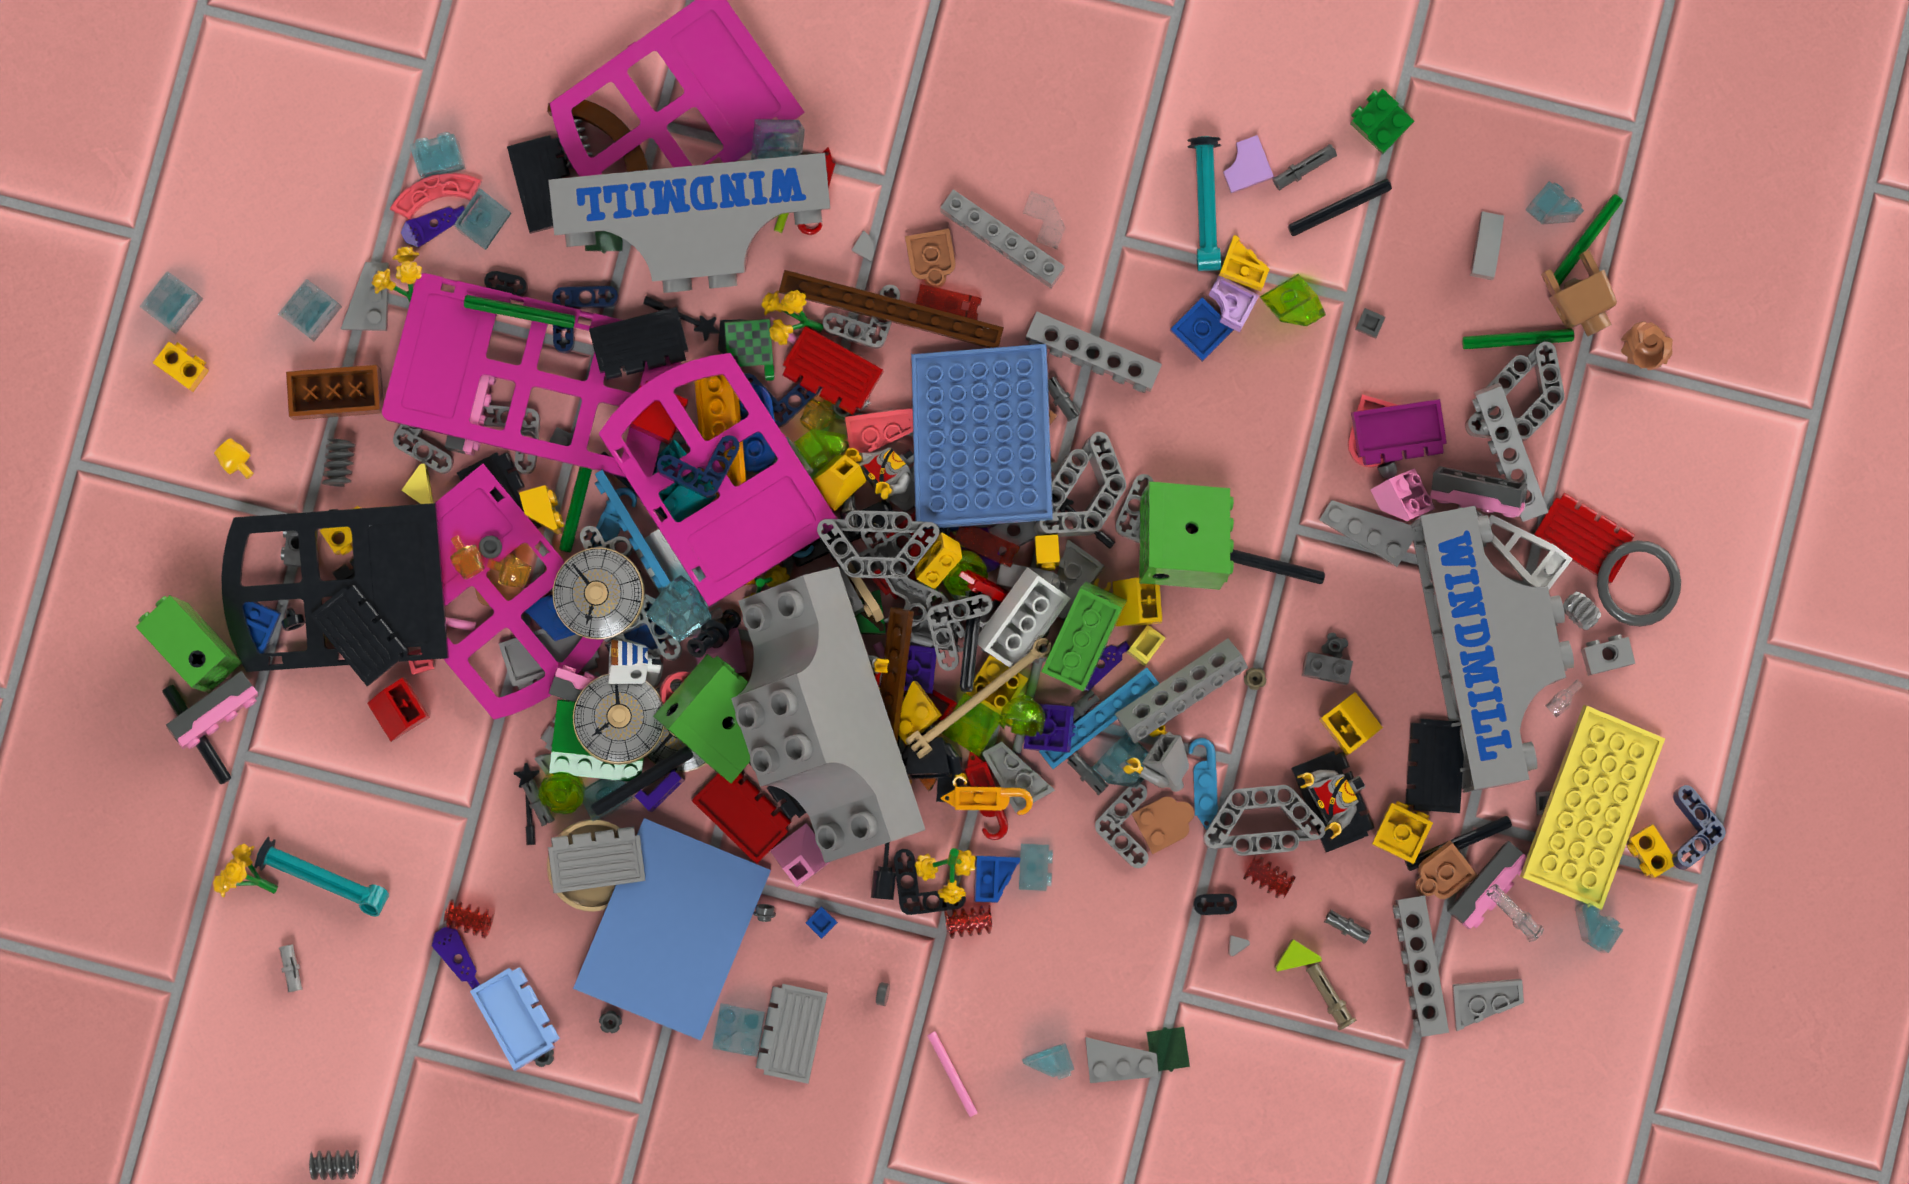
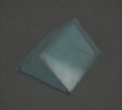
M479 188L455 222L454 227L458 232L486 250L512 213Z
M599 779L578 792L593 822L606 818L635 800L632 795L600 816L594 813L591 805L624 785L625 781Z

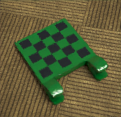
M770 319L724 322L727 353L732 354L739 367L764 365L766 381L774 380L772 341L769 331Z

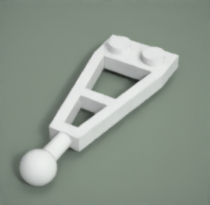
M1476 510V512H1477V517H1478V516H1483L1482 513H1480L1478 510ZM1494 515L1489 517L1491 526L1495 524L1514 534L1504 546L1492 533L1491 543L1529 585L1532 587L1548 586V589H1550L1572 561V558L1555 545ZM1520 537L1549 551L1532 575L1509 552Z

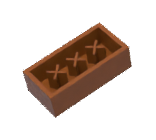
M378 365L286 372L289 417L293 420L382 414L381 368Z

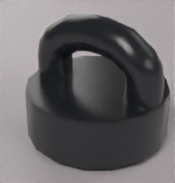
M292 607L287 608V618L281 621L285 631L298 629L305 624L303 615H296Z

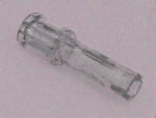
M1494 884L1489 888L1490 890H1487V896L1513 920V926L1517 930L1520 929L1526 935V939L1529 942L1537 940L1542 935L1544 927L1537 924L1531 918L1532 916L1529 912L1522 911L1499 885Z

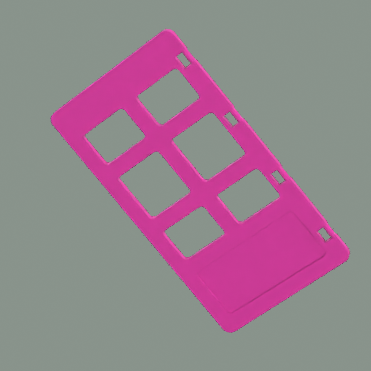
M422 273V277L416 279L382 408V415L387 421L596 471L603 470L605 473L625 477L613 457L589 452L587 446L598 405L604 403L619 407L633 393L604 386L605 373L600 374L595 351L586 381L539 371L537 366L548 327L547 323L532 321L520 365L488 359L486 354L497 314L465 308L464 299L466 295L507 303L514 300L523 302V306L574 315L576 318L574 328L589 331L590 328L622 321L621 319L596 313L593 314L575 308L513 295L512 293L450 280L427 273ZM442 284L455 286L454 293L441 291ZM579 316L592 319L591 325L578 323ZM665 357L666 366L650 370L646 362L640 385L643 386L646 381L649 382L660 374L679 366L681 362L670 364L669 357ZM482 375L515 383L506 425L503 430L470 423ZM534 387L582 399L570 446H563L521 435L530 393ZM629 427L625 444L647 477H651L654 473L661 441ZM625 450L621 457L623 463L629 459Z

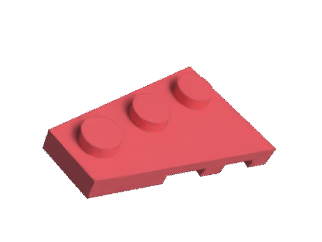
M908 408L845 417L849 448H854L859 453H870L912 433L913 409Z

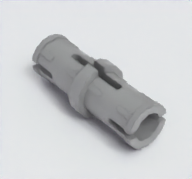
M294 945L279 947L283 963L281 970L282 973H285L288 992L302 990L303 987L298 971L300 965L296 962Z

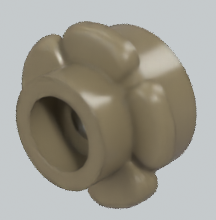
M1250 668L1247 670L1244 682L1250 689L1258 690L1259 687H1263L1266 684L1265 672L1262 669Z

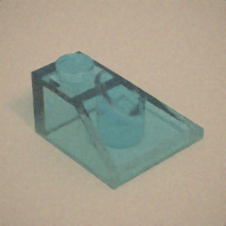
M1065 1043L1021 1058L1023 1064L1051 1077L1057 1076L1058 1080L1071 1076L1070 1071L1074 1070Z

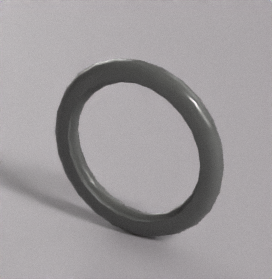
M1636 540L1626 542L1611 551L1601 564L1597 580L1599 598L1607 612L1619 622L1639 627L1652 625L1664 619L1677 604L1681 593L1680 570L1674 558L1661 546L1649 541ZM1633 552H1647L1656 556L1666 566L1670 577V591L1667 599L1656 611L1645 615H1632L1624 612L1615 604L1609 593L1608 581L1611 569L1620 558Z

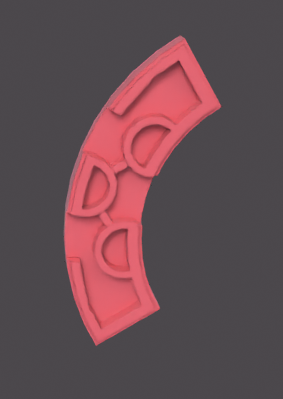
M458 173L428 176L411 187L406 188L394 201L390 210L411 220L422 206L438 198L460 197L472 201L482 181L472 176Z

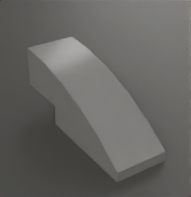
M1481 212L1470 276L1487 280L1494 279L1502 237L1503 215Z

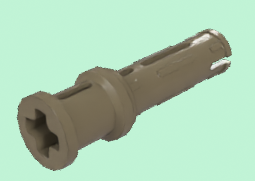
M1319 963L1306 969L1328 1005L1327 1012L1332 1014L1337 1022L1338 1030L1340 1031L1357 1021L1356 1018H1352L1347 1010L1346 1002L1343 999H1339Z

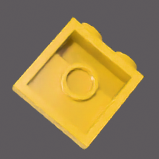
M1396 801V804L1390 803L1372 845L1414 864L1433 822L1429 821L1430 816L1420 811H1417L1416 814L1408 811L1409 806L1399 801Z

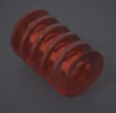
M1254 856L1244 873L1243 879L1246 880L1252 876V885L1260 881L1259 889L1267 885L1268 894L1276 890V899L1281 895H1284L1285 898L1296 876L1292 875L1287 879L1288 872L1286 870L1279 874V866L1271 870L1272 862L1268 861L1263 865L1264 858L1260 857L1255 860Z
M451 899L448 903L443 923L446 921L447 928H451L455 923V930L457 931L464 926V933H469L472 929L474 936H477L481 931L482 938H486L490 933L495 913L492 917H489V910L486 909L483 914H480V907H477L472 912L471 904H468L463 909L461 901L455 907L454 899Z
M990 905L987 912H985L983 906L979 907L978 913H976L974 907H970L969 914L962 908L960 915L954 909L950 917L947 911H944L947 933H949L951 939L955 937L956 932H958L960 938L963 937L965 930L969 936H973L974 929H976L978 935H982L983 928H985L987 934H991L993 926Z

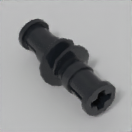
M727 609L723 612L721 618L705 621L701 626V633L698 637L688 641L687 649L689 653L696 658L704 656L707 649L721 647L724 642L728 641L730 630L737 628L741 624L740 615L733 609Z

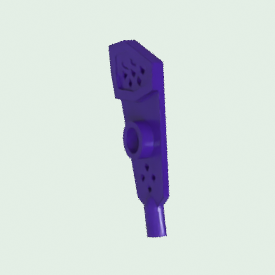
M463 205L454 210L447 207L405 221L401 234L407 244L420 248L455 225L458 217L467 212ZM431 220H438V225L436 227H431Z
M1126 641L1118 647L1111 645L1105 648L1100 660L1105 662V666L1102 669L1096 667L1089 684L1085 688L1086 691L1092 689L1122 661V654L1130 649Z
M444 927L437 931L432 942L434 950L461 981H467L472 990L478 987L480 984L475 978L477 970L458 930ZM459 954L462 956L463 960L461 963L454 961L455 955Z

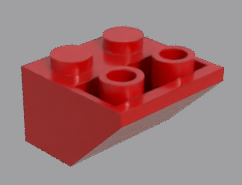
M401 678L386 687L367 703L391 742L430 718L405 678Z

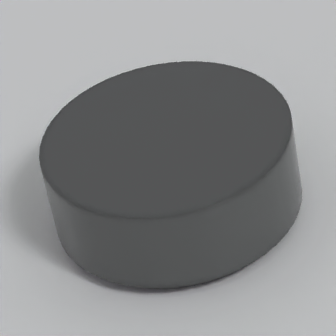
M486 536L479 543V551L485 558L494 559L501 554L502 543L495 536Z
M883 982L879 984L876 995L877 1005L886 1006L890 984Z

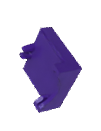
M910 645L904 692H908L911 683L917 681L926 694H933L937 659L935 648Z
M1028 703L1024 749L1070 753L1071 737L1075 736V733L1072 731L1073 728L1076 729V726L1073 724L1074 707Z
M672 770L649 795L645 791L640 790L635 797L648 811L653 812L685 780L675 770Z

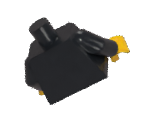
M930 725V726L922 733V736H923L924 734H926L928 731H930V730H931L933 727H935V726H931V725ZM936 737L928 744L933 750L920 759L916 754L923 748L921 747L915 752L911 749V746L917 740L907 745L901 753L910 784H912V779L952 778V774L955 775L953 778V785L955 787L958 786L956 780L959 778L964 780L965 786L967 784V777L962 773L963 769L959 755L950 743H946L943 737Z

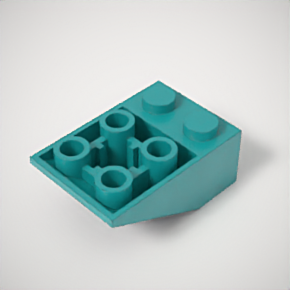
M673 440L658 455L653 475L658 472L657 462L660 457L671 455L680 459L687 455L676 440ZM668 460L667 463L662 462L663 469L669 466L671 461ZM691 472L683 477L682 480L684 482L693 481L694 473ZM698 475V480L694 487L698 488L699 483L704 486L705 492L714 490L710 481L705 484L700 481L702 476ZM677 483L659 492L660 499L675 522L683 521L709 505L717 497V495L710 498L703 497Z

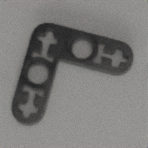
M901 849L895 854L894 864L899 904L903 913L916 915L956 910L964 906L965 896L962 897V901H959L957 906L948 902L946 903L948 907L942 908L943 899L939 897L938 891L919 893L914 854L908 849ZM901 853L911 856V861L907 862L908 869L913 867V873L903 872L899 874V869H903L902 862H898V858L902 856ZM909 875L913 878L914 884L911 888L905 889L901 886L903 876ZM935 895L939 898L940 902L937 908L931 909L927 906L926 899L929 896ZM923 896L925 910L920 911V906L913 907L911 912L908 908H904L903 903H907L908 898H911L912 902H918V897Z

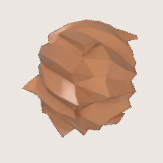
M1645 321L1634 324L1621 338L1625 342L1621 352L1627 356V363L1638 365L1640 369L1654 370L1659 368L1662 364H1667L1668 359L1672 356L1673 340L1667 337L1665 332L1652 322L1646 323Z

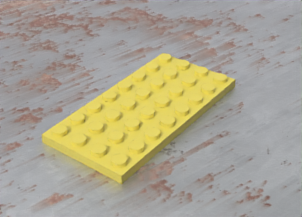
M1583 705L1520 877L1602 910L1665 738L1592 707Z

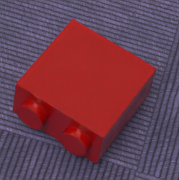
M675 394L683 408L686 410L688 406V399H685ZM654 401L629 426L668 445L677 429L659 401Z

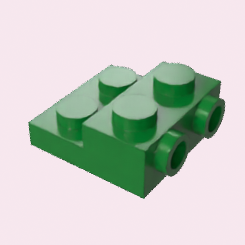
M1382 89L1380 92L1375 90L1366 99L1369 103L1364 108L1359 106L1351 115L1354 119L1350 125L1379 152L1384 154L1414 123V120L1398 106L1399 103Z

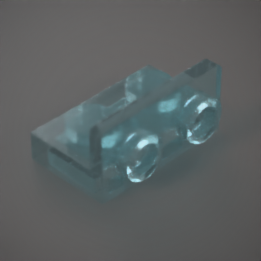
M1021 844L1019 890L1047 891V886H1051L1052 873L1047 871L1048 863H1052L1053 850H1049V845Z

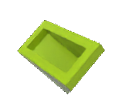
M1291 939L1275 965V971L1278 972L1321 962L1322 959L1318 954Z

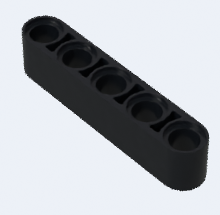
M882 500L863 509V511H893L889 502L887 503L886 500ZM882 515L874 516L872 522L882 528L885 525L884 517ZM861 516L857 518V525L859 527L862 524ZM832 531L829 532L832 539L828 540L830 544L835 539L841 538L839 533L837 536H834ZM859 531L858 535L856 534L855 537L847 538L850 542L862 538L861 531ZM821 538L800 550L806 551L813 545L814 549L808 556L798 558L792 555L797 567L829 553V549ZM839 541L836 544V546H839L845 542Z

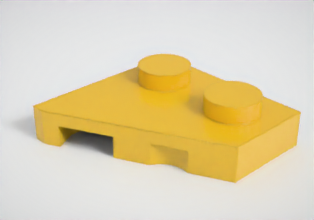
M1234 235L1219 276L1262 291L1269 268L1257 259L1251 249L1247 250L1239 241L1240 238Z
M917 681L911 683L902 703L899 736L905 744H907L906 739L918 730L920 734L923 733L942 716Z

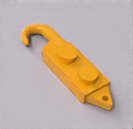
M955 787V790L941 797V800L955 807V810L1001 811L1008 806L1010 797H1023L1026 800L1025 808L1017 811L1018 815L1028 813L1033 805V798L1030 792L1023 788Z

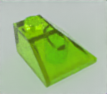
M1299 274L1260 296L1264 304L1280 322L1308 326L1326 315L1318 295Z

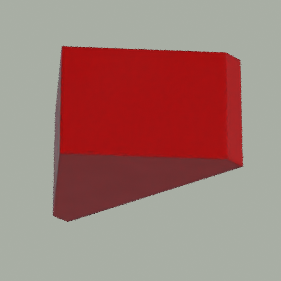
M933 690V694H927L942 715L937 719L940 722L953 713L958 706V703Z

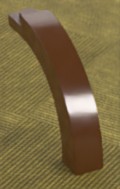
M583 100L571 110L573 118L582 119L584 122L599 128L614 142L631 131L615 114L588 100ZM548 103L547 112L552 116L550 103ZM640 145L623 156L627 172L649 170L645 154Z

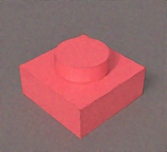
M421 649L411 651L408 655L422 654ZM433 659L408 661L412 675L435 669Z

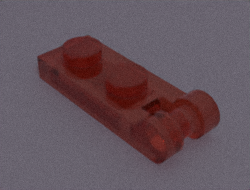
M920 284L916 304L977 320L979 315L977 309L978 306H981L982 298ZM963 302L969 303L968 311L962 309Z
M975 526L959 527L954 537V540L959 542L960 546L1008 568L1012 567L1014 554H1017L1020 549L1018 545ZM1000 547L1007 549L1004 557L998 555Z

